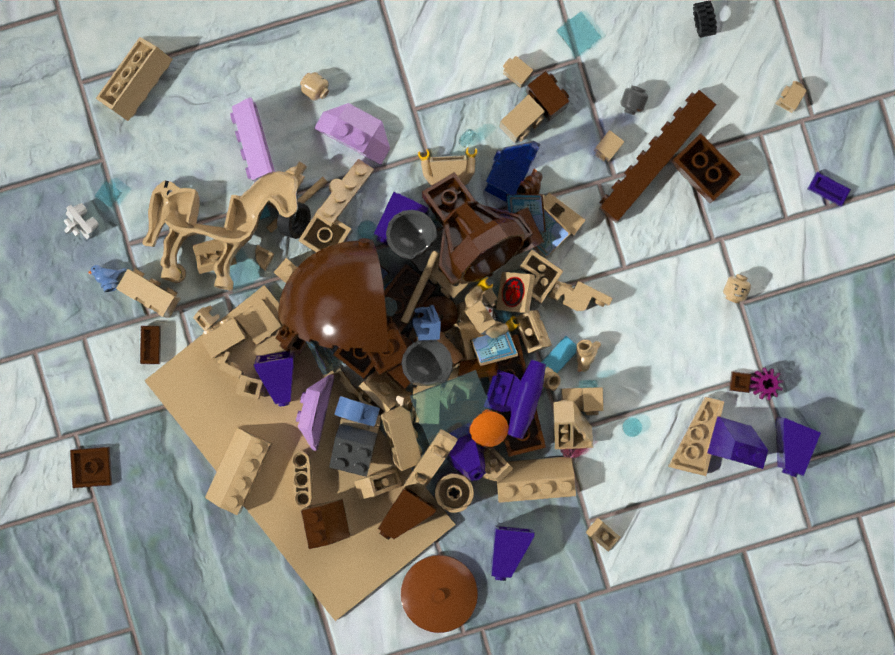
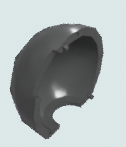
M416 210L402 211L396 214L388 223L386 231L387 243L392 251L401 258L416 259L435 242L437 238L436 226L431 218L423 212Z
M417 340L403 354L401 364L403 373L410 383L418 386H434L446 381L451 373L453 362L451 353L442 343L437 340Z

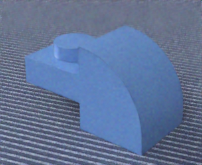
M340 396L334 415L374 427L380 408Z

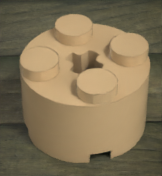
M452 472L445 474L439 479L435 488V498L441 508L457 513L465 510L471 504L474 491L471 481L461 473ZM453 487L460 491L457 493V497H453L452 494L449 495Z

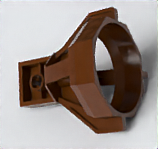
M455 172L422 191L423 200L443 226L439 268L451 284H455L458 281L460 284L477 282L486 276L490 278L494 275V271L503 267L524 246V241L532 236L533 232L520 215L482 205L476 201ZM446 198H448L449 200H453L451 202H447Z

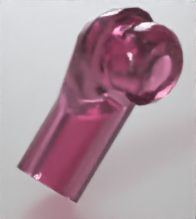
M587 448L560 449V451L566 458H578Z

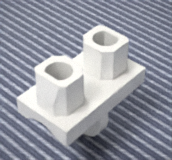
M82 203L74 207L72 205L66 207L67 212L65 214L68 216L64 220V223L67 225L64 230L66 234L73 232L75 236H78L81 232L87 240L91 238L92 232L99 225L95 218L91 217L86 222L82 219V216L87 213V209Z

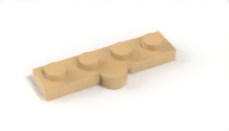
M358 159L342 180L333 179L330 182L329 191L331 194L316 212L315 216L331 227L371 176L374 169Z

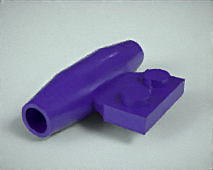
M531 360L521 381L515 375L498 370L496 376H493L484 407L500 412L511 411L508 435L520 439L524 438L534 418L541 396L546 364Z

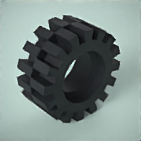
M711 1L693 4L695 28H697L698 36L702 38L716 35L717 21L715 20L716 15L714 14V7Z

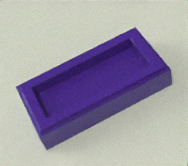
M819 172L815 173L807 188L840 207L843 206L851 191L846 186Z

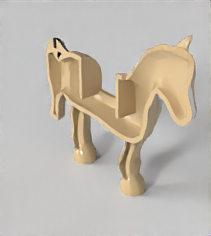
M297 166L288 169L286 172L277 171L262 176L242 196L231 195L224 228L196 224L200 201L198 192L195 189L179 188L174 183L166 180L157 185L150 198L148 209L149 229L142 243L145 246L155 247L165 223L169 226V233L163 240L164 252L160 261V265L163 267L161 278L179 282L181 277L177 267L179 248L189 236L205 235L220 241L225 246L220 259L214 264L213 270L217 276L214 287L232 291L234 283L230 277L231 262L238 251L252 238L266 204L269 201L273 203L279 214L286 218L293 216L297 212L298 180L295 177Z

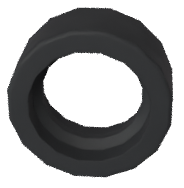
M297 202L298 209L295 213L296 219L293 226L292 220L294 215L286 218L278 214L277 227L280 234L297 239L301 237L311 220V212L308 205Z

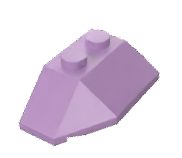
M349 103L324 111L314 128L382 165L390 150L383 122Z
M333 374L310 386L306 392H302L300 403H303L302 411L298 410L296 422H299L298 428L311 449L315 451L318 450L335 378Z

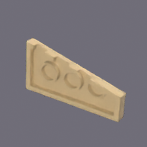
M704 397L668 467L703 476L707 475L711 454L707 452L717 416L721 417L724 401Z

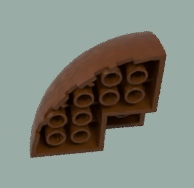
M361 238L358 241H348L328 246L312 254L294 270L283 288L278 307V318L283 326L289 327L290 333L299 335V338L307 342L312 340L318 341L319 346L333 348L336 345L345 351H350V348H362V352H388L384 287L379 258L373 240Z

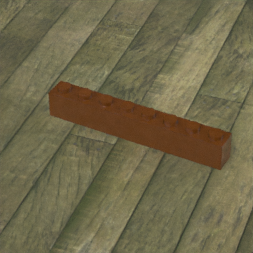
M700 90L696 94L692 92L686 98V106L684 108L679 107L673 114L675 119L671 123L669 121L665 123L660 129L663 133L659 138L656 135L648 143L651 146L648 151L645 152L643 150L636 158L638 160L637 164L634 167L630 165L624 172L626 177L622 181L619 179L611 187L614 191L610 196L605 194L600 200L601 206L599 210L615 223L620 220L717 105Z

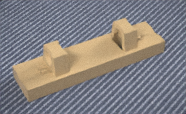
M440 429L405 481L404 487L420 496L456 444L457 438Z

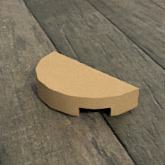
M341 368L337 369L335 375L338 376L340 383L349 394L354 396V400L360 401L357 389Z

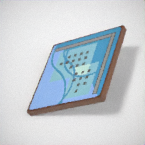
M507 194L508 212L515 213L528 207L539 232H546L543 194Z

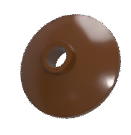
M433 296L427 299L421 307L434 305L437 314L443 315L440 319V331L445 332L451 329L458 318V310L455 303L445 296ZM420 312V318L423 317L424 314Z

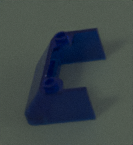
M531 141L504 147L502 151L498 149L493 158L494 163L486 180L488 184L484 191L507 202V194L512 196L517 194L516 191L521 182L524 181L541 144Z

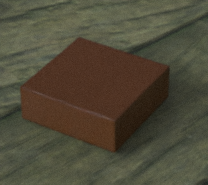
M731 372L729 391L749 393L751 374Z

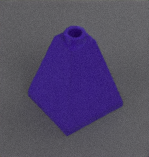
M292 350L289 352L282 351L256 357L254 362L256 372L273 402L278 404L279 407L287 406L291 401L295 352Z
M469 421L449 433L457 438V442L446 458L451 466L471 481L481 479L486 474L484 447L478 445L471 437L469 431L471 423Z

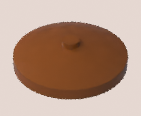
M447 555L425 557L416 562L403 579L401 601L404 611L415 625L426 631L444 633L459 628L471 617L477 604L478 591L475 578L469 568L454 557Z

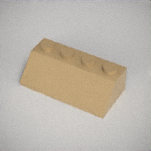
M139 37L96 99L129 121L136 114L140 104L146 100L150 90L158 83L163 72L169 68L173 59L155 45Z
M237 427L205 498L218 507L239 515L272 443Z
M571 456L508 461L513 470L500 482H497L499 503L576 496Z

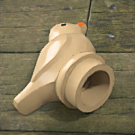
M585 339L578 342L576 349L578 372L589 370L590 364L594 362L597 350L601 346L599 341L591 343V341Z
M546 367L543 387L555 391L560 385V377L551 368Z

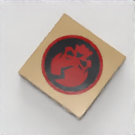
M502 272L496 310L529 314L535 275Z

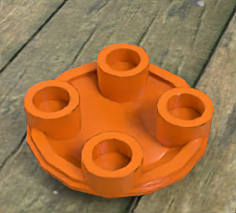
M486 409L473 420L469 431L472 439L478 445L493 447L505 440L509 426L507 420L501 414Z

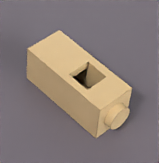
M548 193L546 196L543 194L544 207L571 232L570 235L573 237L585 222V219L551 193Z

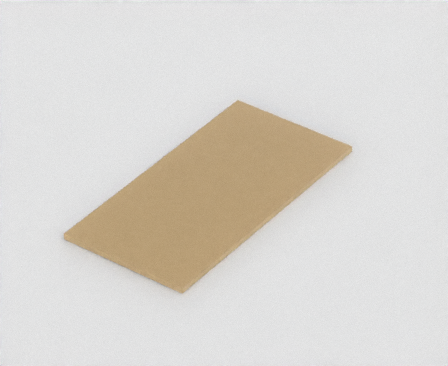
M264 285L212 327L214 329L221 326L220 322L228 317L236 319L247 311L248 307H252L261 299L280 322L278 318L279 302ZM239 323L248 339L228 350L232 355L227 364L230 365L232 361L242 366L240 370L244 372L243 375L260 379L254 368L256 357L286 351L279 346L281 343L275 339L282 327L272 333L270 338L267 337L256 345ZM204 334L144 380L216 472L237 427L272 443L244 507L335 621L456 525L445 510L438 505L430 491L425 488L420 497L436 506V512L396 539L390 538L388 540L379 534V525L404 488V483L413 470L408 468L401 471L394 464L388 440L380 429L367 477L397 468L402 487L359 500L354 481L365 478V476L329 468L335 437L342 418L334 415L339 397L342 396L352 400L355 398L343 387L338 376L335 375V372L311 342L307 343L300 355L295 353L292 396L290 404L287 406L279 407L278 404H275L267 389L264 397L260 396V399L236 394L239 378L218 368L220 364L217 362L220 355L216 358H211L200 339ZM333 374L335 378L318 450L315 451L311 449L298 428L299 422H296L298 410L302 411L303 403H300L302 392H306L307 388L326 376ZM251 384L250 390L255 391L256 385ZM306 451L311 457L313 501L309 506L343 499L351 537L327 546L313 549L308 548L301 513L303 508L298 507L294 501L292 457L295 453ZM301 454L297 456V463L305 465L306 457ZM299 474L298 482L306 484L308 481L307 476ZM302 493L299 495L301 503H308L309 498L307 494Z

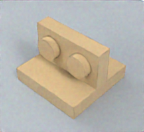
M377 371L373 372L357 389L359 393L364 392L363 398L366 401L369 398L373 400L370 404L380 408L379 414L390 411L396 405L397 395L406 391L387 371L380 375Z

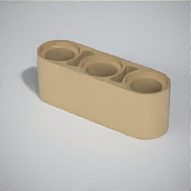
M299 451L292 457L294 501L298 507L305 508L313 501L311 457L308 452ZM301 454L306 457L305 465L297 463L298 455ZM299 474L307 476L308 481L306 484L298 482ZM302 493L307 494L309 498L308 503H301L299 495Z

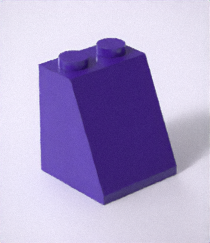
M393 191L374 232L375 237H377L376 240L388 246L386 231L388 223L396 214L406 210H416L428 215L429 207Z
M717 416L707 453L763 469L768 449L752 426Z
M777 417L775 420L777 467L782 468V473L796 478L797 475L804 476L821 432L787 418Z
M495 526L490 571L491 576H494L495 580L506 581L507 578L512 577L535 537L533 529Z

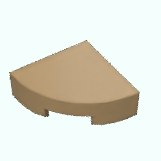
M257 245L255 249L256 261L266 271L275 254Z

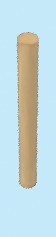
M321 177L297 199V202L305 203L327 183V180ZM277 218L266 227L271 233L278 228Z
M432 251L401 318V321L405 323L409 322L440 255L438 251Z

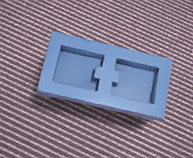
M434 305L416 308L414 310L415 313L421 312L424 314L421 318H412V325L418 340H440L441 322Z

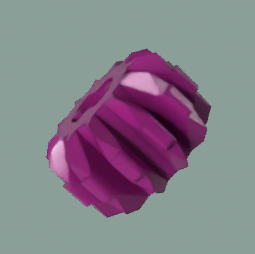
M762 368V373L758 370L755 371L758 378L751 377L755 384L750 385V388L756 387L753 394H759V399H763L766 396L767 400H771V394L774 397H778L776 390H783L782 387L778 386V384L783 383V380H777L780 377V373L774 374L773 368H770L769 371L766 368ZM769 380L770 387L764 388L763 381Z

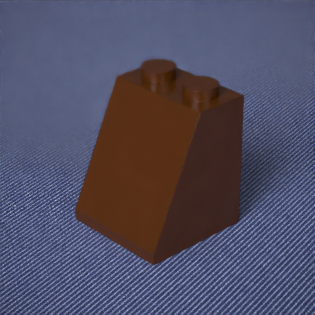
M404 487L379 525V534L388 540L390 538L396 539L433 515L437 507Z
M343 499L307 506L301 510L309 549L327 546L351 537Z

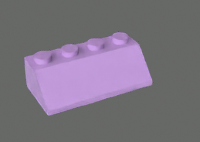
M252 97L232 106L233 112L230 113L232 123H236L238 128L235 134L237 141L241 142L243 146L240 152L243 161L246 160L248 167L245 168L248 179L251 178L255 183L262 176L273 173L275 170L257 105Z

